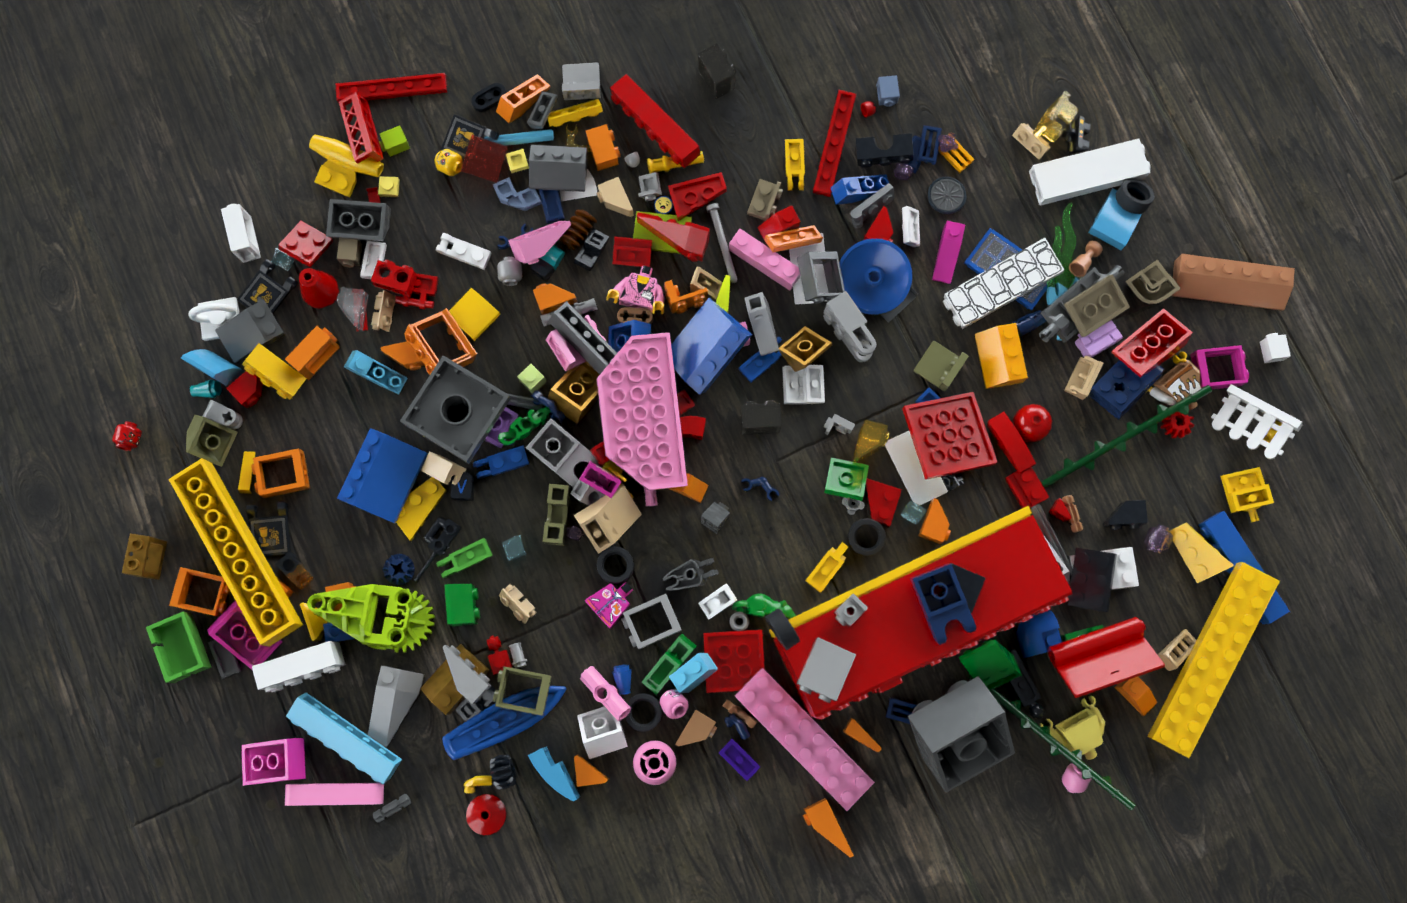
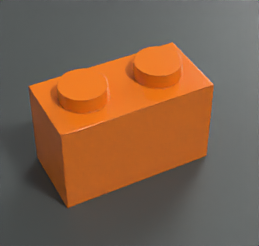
M607 124L586 130V137L597 170L619 165L618 158L621 157L618 146L614 147L612 141H615L613 131L608 130Z

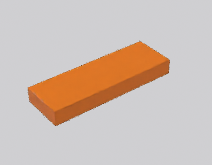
M813 225L765 236L764 240L772 253L821 243L823 237Z

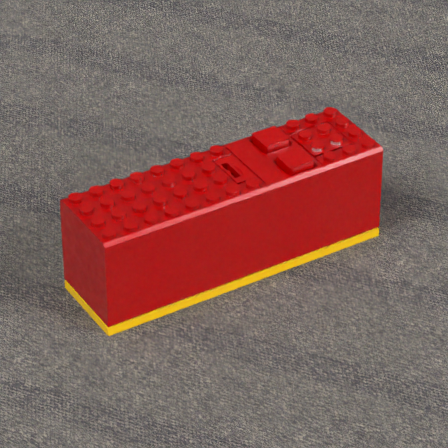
M1029 506L789 619L788 621L796 631L800 642L788 650L782 646L770 629L769 633L772 638H775L773 641L808 715L822 720L832 715L831 710L840 711L849 707L850 701L859 702L869 697L867 693L870 691L873 694L887 691L903 683L902 676L920 667L922 668L929 664L934 666L942 662L943 658H950L959 654L962 649H969L979 644L978 641L988 640L996 636L997 632L1009 630L1015 627L1014 624L1025 622L1033 618V615L1050 610L1051 606L1069 601L1068 596L1073 594L1034 516H1030L1032 512ZM952 563L986 579L971 613L977 627L976 631L972 633L966 632L958 620H950L945 626L947 641L944 644L938 645L932 635L910 578ZM936 585L934 587V594H938V596H940V592L943 591L942 587H938ZM854 593L868 609L851 626H842L835 617L837 615L834 612ZM847 608V614L853 615V608ZM817 637L856 654L837 701L831 700L830 703L819 699L820 694L812 691L811 694L801 691L800 685L796 684Z

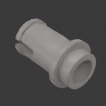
M521 642L509 645L513 659L512 666H515V669L527 666V659L524 657Z

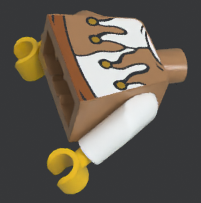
M1184 351L1179 353L1182 359L1174 355L1173 362L1177 365L1154 383L1155 387L1151 386L1146 391H1149L1150 395L1158 401L1170 406L1185 399L1189 394L1202 389L1200 386V370L1190 360H1186L1187 354ZM1191 403L1189 410L1196 408L1198 403Z

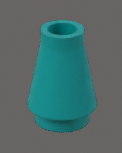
M210 379L191 386L190 393L192 397L216 398L221 394V385L219 381Z

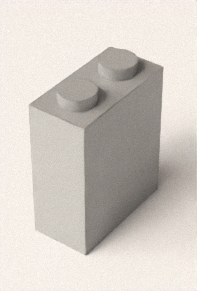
M817 637L796 684L800 685L801 691L811 694L812 691L820 694L819 699L828 703L831 700L837 701L856 654Z

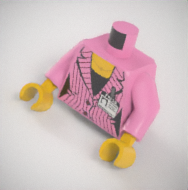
M642 266L640 274L631 273L629 277H625L614 289L608 291L606 300L614 298L615 304L619 297L620 305L632 308H646L652 313H655L656 310H661V314H664L665 297L662 287L657 284V279L651 277L653 270L651 267Z

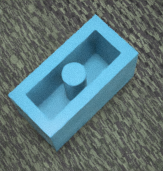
M698 653L670 675L669 678L679 693H689L716 672L718 668L708 653Z

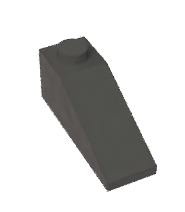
M713 502L702 514L701 524L717 534L730 516L729 508L721 502L718 504Z

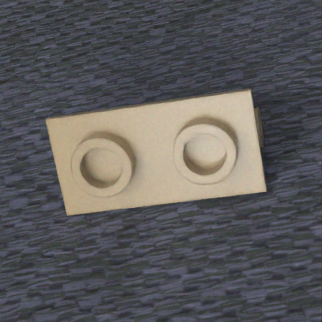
M1021 123L1012 136L1036 158L1040 159L1051 148L1049 142H1046L1041 136L1037 137V133L1029 124Z
M385 290L378 292V295H376L374 309L379 310V312H373L371 325L374 330L382 329L389 332L395 296Z
M509 584L505 589L501 590L499 594L500 600L506 607H510L514 616L519 621L522 620L526 624L528 619L537 613L535 607L527 599L520 602L519 600L524 595L515 585Z

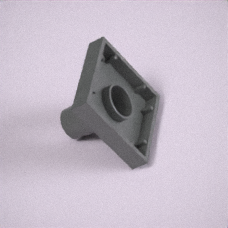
M442 356L400 422L469 464L511 400V397L447 357ZM469 410L464 420L454 422V416L458 411Z

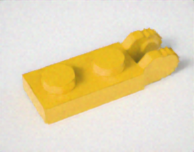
M785 139V166L788 191L793 188L792 177H799L798 188L799 190H804L805 164L803 139Z

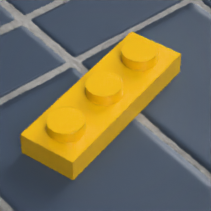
M599 99L552 111L547 120L549 126L558 127L568 121L576 122L583 117H595L603 112Z

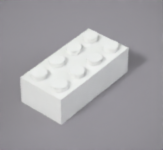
M328 641L254 665L252 670L258 690L276 692L284 689L283 685L294 686L303 683L302 679L312 680L319 678L323 672H329L330 674L340 671V667L346 664L340 643Z

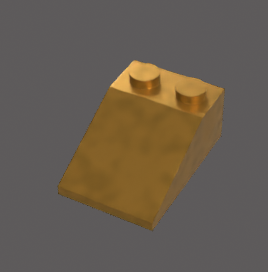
M584 362L567 371L551 388L548 399L555 401L558 410L577 424L599 398L597 378L600 374L588 362Z

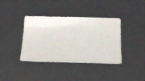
M824 237L821 243L789 249L790 262L798 266V256L807 252H825ZM813 264L819 293H828L823 264ZM800 277L793 286L795 304L814 303L813 301H805Z
M910 431L884 442L915 507L948 492L941 477L925 480Z

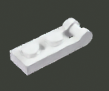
M442 233L441 243L435 249L438 253L485 270L492 254L491 251ZM448 243L453 245L451 250L447 249Z

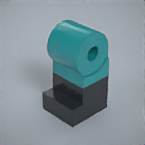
M553 245L544 256L540 257L537 263L532 265L531 270L533 274L547 282L559 266L565 252Z

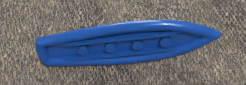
M550 686L544 716L500 708L493 704L443 736L442 740L445 751L452 760H457L523 732L543 719L560 701L567 688L565 686ZM540 687L515 693L503 699V703L536 709Z

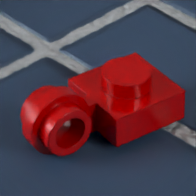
M490 636V639H487L489 650H494L495 652L488 655L493 675L498 674L500 670L503 671L504 666L513 668L508 651H499V648L502 647L499 636Z

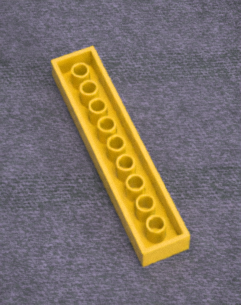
M201 458L171 477L169 481L260 645L270 647L303 626L213 464Z
M1244 562L1236 563L1147 737L1190 758L1280 582L1279 580Z

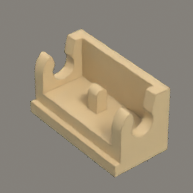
M1089 356L1080 357L1064 391L1082 400L1085 399L1091 391L1103 362H1099Z
M429 451L421 471L447 485L451 477L455 475L452 484L456 485L463 472L466 471V468Z

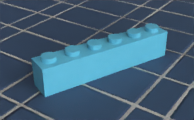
M308 693L297 697L286 715L294 725L300 726L307 731L308 735L323 742L325 747L339 753L342 759L349 760L358 770L369 774L375 782L386 783L402 761L400 757Z

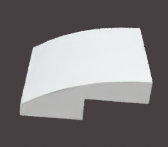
M808 365L797 372L791 366L782 367L784 404L825 403L823 365Z

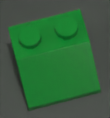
M445 584L447 624L451 626L477 624V619H480L479 607L476 608V600L479 598L478 589L473 584Z

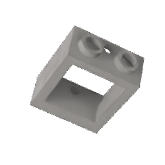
M666 594L623 612L624 617L621 618L625 629L629 628L632 633L629 636L632 646H637L638 649H642L682 631ZM661 602L672 629L641 642L630 616Z

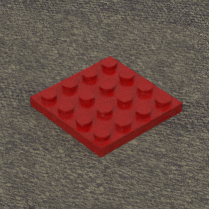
M974 392L910 404L902 408L925 480L992 466L998 463Z

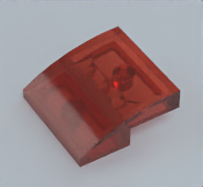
M471 135L461 171L497 183L507 146Z

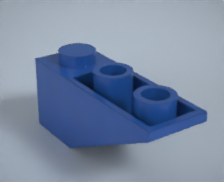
M886 174L847 177L840 179L831 187V191L836 205L849 204L868 199L887 185L889 181Z

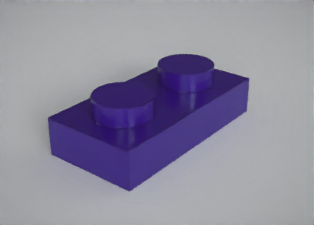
M733 739L718 752L746 781L760 768Z

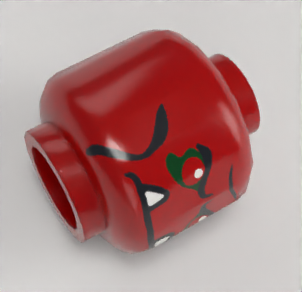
M125 421V424L116 426L112 438L116 448L131 451L138 447L142 432L136 428L137 424Z

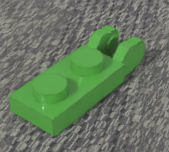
M483 538L449 554L448 557L438 561L436 564L437 567H443L452 561L454 567L441 574L443 578H446L492 557L493 554L486 539Z

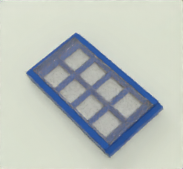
M989 228L964 264L977 274H981L1022 251V249L995 230ZM1055 278L1017 298L1016 301L1027 309L1032 310Z

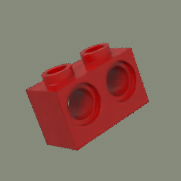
M378 260L371 283L375 287L411 297L417 274L410 266L402 265L400 267L390 260H384V262ZM385 271H390L387 277H382ZM404 276H407V281L401 283L400 279Z

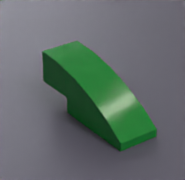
M681 634L643 679L642 683L657 695L669 681V676L679 669L697 645L684 634Z

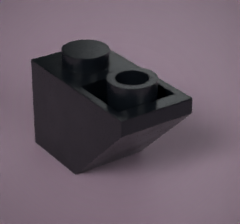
M1146 500L1120 503L1103 523V526L1110 527V530H1120L1122 526H1129V529H1140L1141 525L1148 523Z

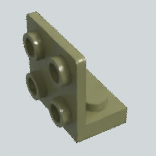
M932 341L913 371L945 392L969 356L964 352L958 356L936 341Z

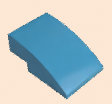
M1112 188L1088 233L1122 250L1129 241L1142 214H1134L1123 209L1116 200L1117 190Z
M206 349L190 351L181 357V359L225 386H227L230 380L234 382L245 372Z
M547 746L528 755L535 769L554 790L572 801L580 797L563 761L555 764Z

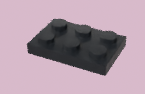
M1076 548L1070 585L1073 594L1069 596V606L1103 612L1109 611L1117 554Z

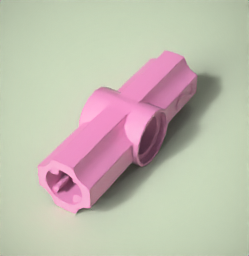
M593 666L584 670L580 680L593 693L594 699L597 702H601L617 721L625 718L630 713L631 707L618 694L616 687L610 685ZM605 689L607 690L606 698L604 697Z

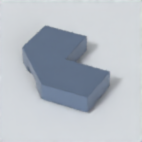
M510 177L493 184L495 192L503 204L523 211L542 204L536 189L527 188L517 193Z

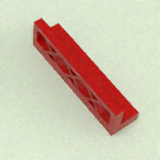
M355 92L339 102L354 161L360 163L371 157L379 162L384 158L368 101L358 92ZM352 102L353 105L350 111H347L346 105ZM353 116L357 117L354 126L350 124ZM357 131H360L361 135L357 141L354 137ZM361 146H365L366 152L359 155L358 152Z

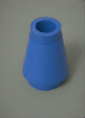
M629 665L614 666L612 674L619 695L631 693L632 669H629Z

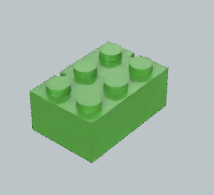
M183 611L146 627L151 644L164 645V647L155 646L153 649L166 683H176L190 677L191 674H197L211 668L192 613Z

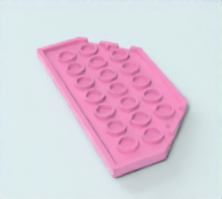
M670 333L631 336L597 378L605 456L647 490L688 486Z

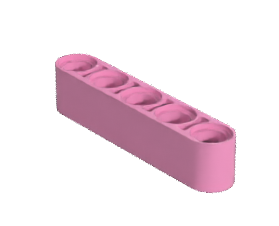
M384 784L285 785V805L287 806L369 805L384 803Z

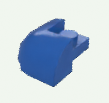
M1051 610L1033 615V618L1019 624L1016 635L1022 658L1046 653L1048 647L1062 642L1058 630L1060 628L1058 621Z

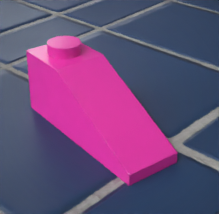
M947 221L944 225L932 280L951 283L963 239L965 224Z

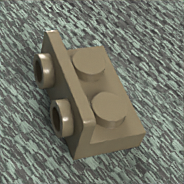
M759 179L747 215L765 221L774 215L777 208L774 205L776 199L780 200L783 189H780L781 182L773 184Z

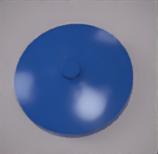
M884 239L860 241L850 247L839 262L844 289L862 313L883 314L899 306L910 291L912 285L910 261L906 254L890 241Z

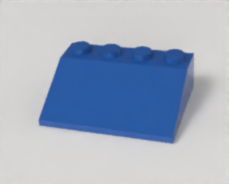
M709 297L671 344L674 370L699 395L705 393L753 334Z
M370 428L337 499L387 521L396 523L428 453Z

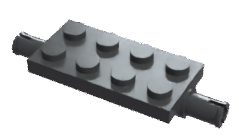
M1116 265L1107 274L1099 273L1095 267L1086 272L1085 276L1077 280L1041 312L1049 325L1039 333L1040 338L1044 335L1042 340L1048 342L1057 334L1064 343L1075 335L1078 329L1064 304L1108 275L1113 274L1115 280H1117L1125 273L1124 270L1118 272L1122 267Z

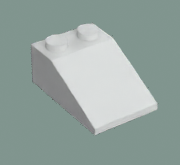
M1133 547L1102 551L1117 554L1112 590L1139 586ZM1075 555L1069 556V562L1072 568L1074 565Z

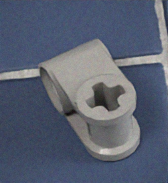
M210 400L202 416L234 430L240 428L243 424V418L239 413L213 400Z

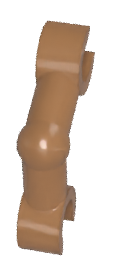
M726 700L722 705L728 709L729 713H734L741 718L750 728H754L757 724L753 717L731 701Z

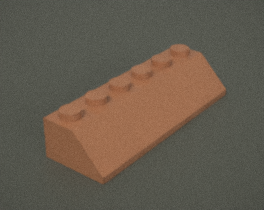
M1181 254L1174 260L1173 279L1181 289L1171 296L1283 311L1293 289L1295 268Z

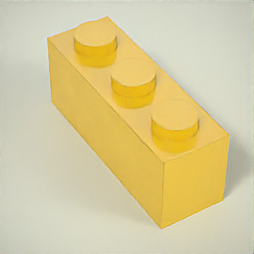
M258 343L242 364L249 374L257 375L261 378L260 381L264 385L272 386L277 390L276 393L284 399L288 398L290 400L307 379L260 343Z

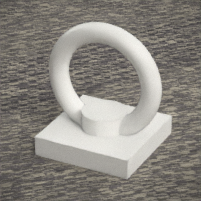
M236 297L198 303V306L189 311V318L200 322L202 340L220 339L215 330L240 313L238 300Z

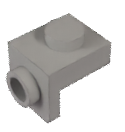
M654 172L639 176L641 193H638L640 198L645 199V201H652L656 199V196L662 195L658 173Z

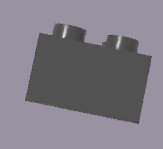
M979 676L969 682L966 680L956 682L949 688L946 695L934 702L932 700H925L919 703L914 708L913 713L908 716L921 757L945 793L1015 754L1005 711Z

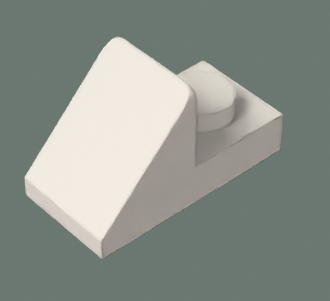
M725 584L698 604L707 618L711 619L727 607L733 605L737 599L729 586Z

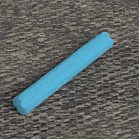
M552 129L504 134L499 135L498 140L486 136L483 139L482 147L489 148L554 140V133Z

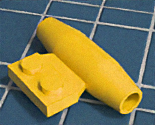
M316 134L310 140L309 148L328 160L321 165L314 182L350 198L357 182L356 172L379 177L383 171L384 164L380 161H375L371 157L356 163L351 146L344 142ZM359 150L358 153H359V155H360V154L364 153L365 151Z

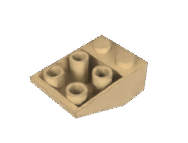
M622 484L617 488L612 498L605 495L575 514L574 517L599 554L613 545L642 514L626 487Z

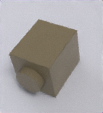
M339 238L337 260L344 267L360 266L362 252L360 240Z

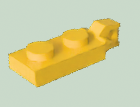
M842 542L837 549L832 547L828 550L805 581L821 593L844 563L846 557L843 556V553L847 550L848 546Z

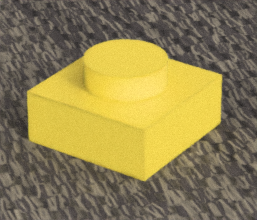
M524 149L506 154L511 173L529 169Z
M380 176L379 196L398 197L400 179L398 177Z

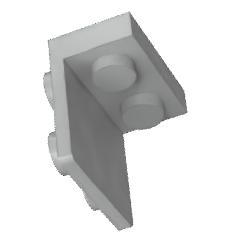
M599 63L562 65V93L564 100L601 98Z

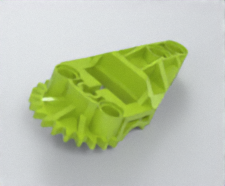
M369 584L317 593L310 596L307 601L308 608L315 615L322 617L325 621L360 641L363 645L374 649H394L398 653L399 649L402 648L403 652L406 653L407 646H409L413 651L415 650V643L420 647L422 646L420 639L428 640L425 633L432 634L428 627L435 626V623L429 621L435 618L434 614H429L434 610L433 607H427L430 603L429 600L422 602L425 597L423 594L417 598V591L411 594L409 589L406 590L401 587ZM404 596H409V600L406 603H400ZM379 598H389L386 614L395 618L385 617L382 634L372 633ZM319 601H323L322 606L318 609H315L316 603ZM337 604H342V608L339 611H334ZM395 635H402L398 642H393Z

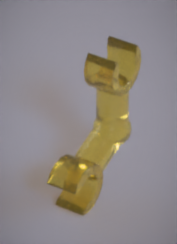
M567 124L565 127L567 134L566 147L587 148L588 152H591L589 146H580L574 143L575 135L578 132L577 125H575L574 131H569Z

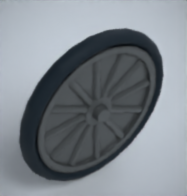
M938 178L928 189V201L932 208L939 213H956L966 202L965 187L955 178Z

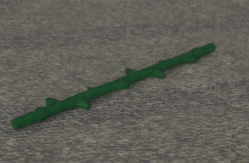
M1207 385L1197 392L1189 394L1188 397L1169 408L1161 404L1157 405V415L1138 426L1128 422L1127 432L1107 444H1103L1098 440L1095 441V451L1076 462L1068 458L1064 459V469L1056 471L1054 475L1043 480L1041 484L1045 489L1060 479L1063 480L1064 477L1083 466L1093 470L1095 459L1114 448L1122 452L1126 451V441L1141 432L1148 430L1153 434L1157 433V423L1176 412L1188 415L1189 405L1196 403L1198 399L1212 392V388Z
M995 689L990 690L997 702L1020 720V727L1022 729L1030 728L1050 744L1051 756L1062 754L1082 771V778L1084 780L1090 778L1110 793L1112 798H1116L1130 811L1136 806L1135 803L1120 792V789H1116L1111 784L1110 776H1100L1082 761V751L1080 749L1071 752L1050 735V728L1048 726L1040 727L1021 711L1020 700L1010 702Z

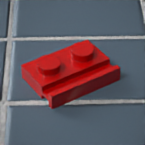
M615 236L612 264L650 267L652 240Z
M1032 467L1021 474L1016 471L1005 477L1007 484L1022 508L1026 506L1031 508L1049 498Z

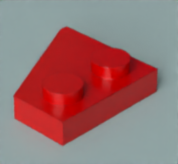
M867 478L866 489L870 517L878 523L890 527L902 489Z

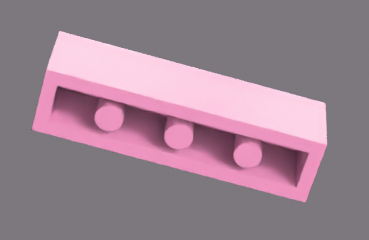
M739 229L730 241L729 251L789 291H791L800 278L798 266L778 253H772L769 247L742 229Z

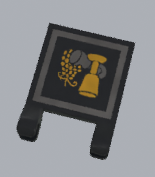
M454 114L441 149H450L461 155L463 159L487 168L489 162L477 157L485 136L498 140L499 133Z
M266 259L237 300L248 308L264 299L274 314L287 295L298 285V281L288 277L282 287L267 275L274 269L275 264Z
M287 502L277 503L279 516L257 518L258 509L256 505L246 506L249 529L264 556L283 555L291 552Z

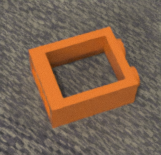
M316 326L285 360L310 380L340 348L336 343L338 339L325 327L320 329Z
M298 448L253 458L254 464L251 467L253 474L256 475L257 482L254 486L259 496L268 498L310 489L305 454L301 449ZM292 457L297 483L266 489L262 463Z
M180 567L169 606L219 617L227 608L226 598L231 591L222 576ZM193 575L221 581L213 610L185 604Z

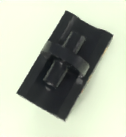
M1078 116L1076 120L1070 121L1066 124V128L1061 130L1060 135L1066 138L1065 142L1068 143L1067 153L1073 154L1076 151L1084 152L1089 149L1090 142L1083 139V135L1089 133L1091 124L1084 122L1083 116Z

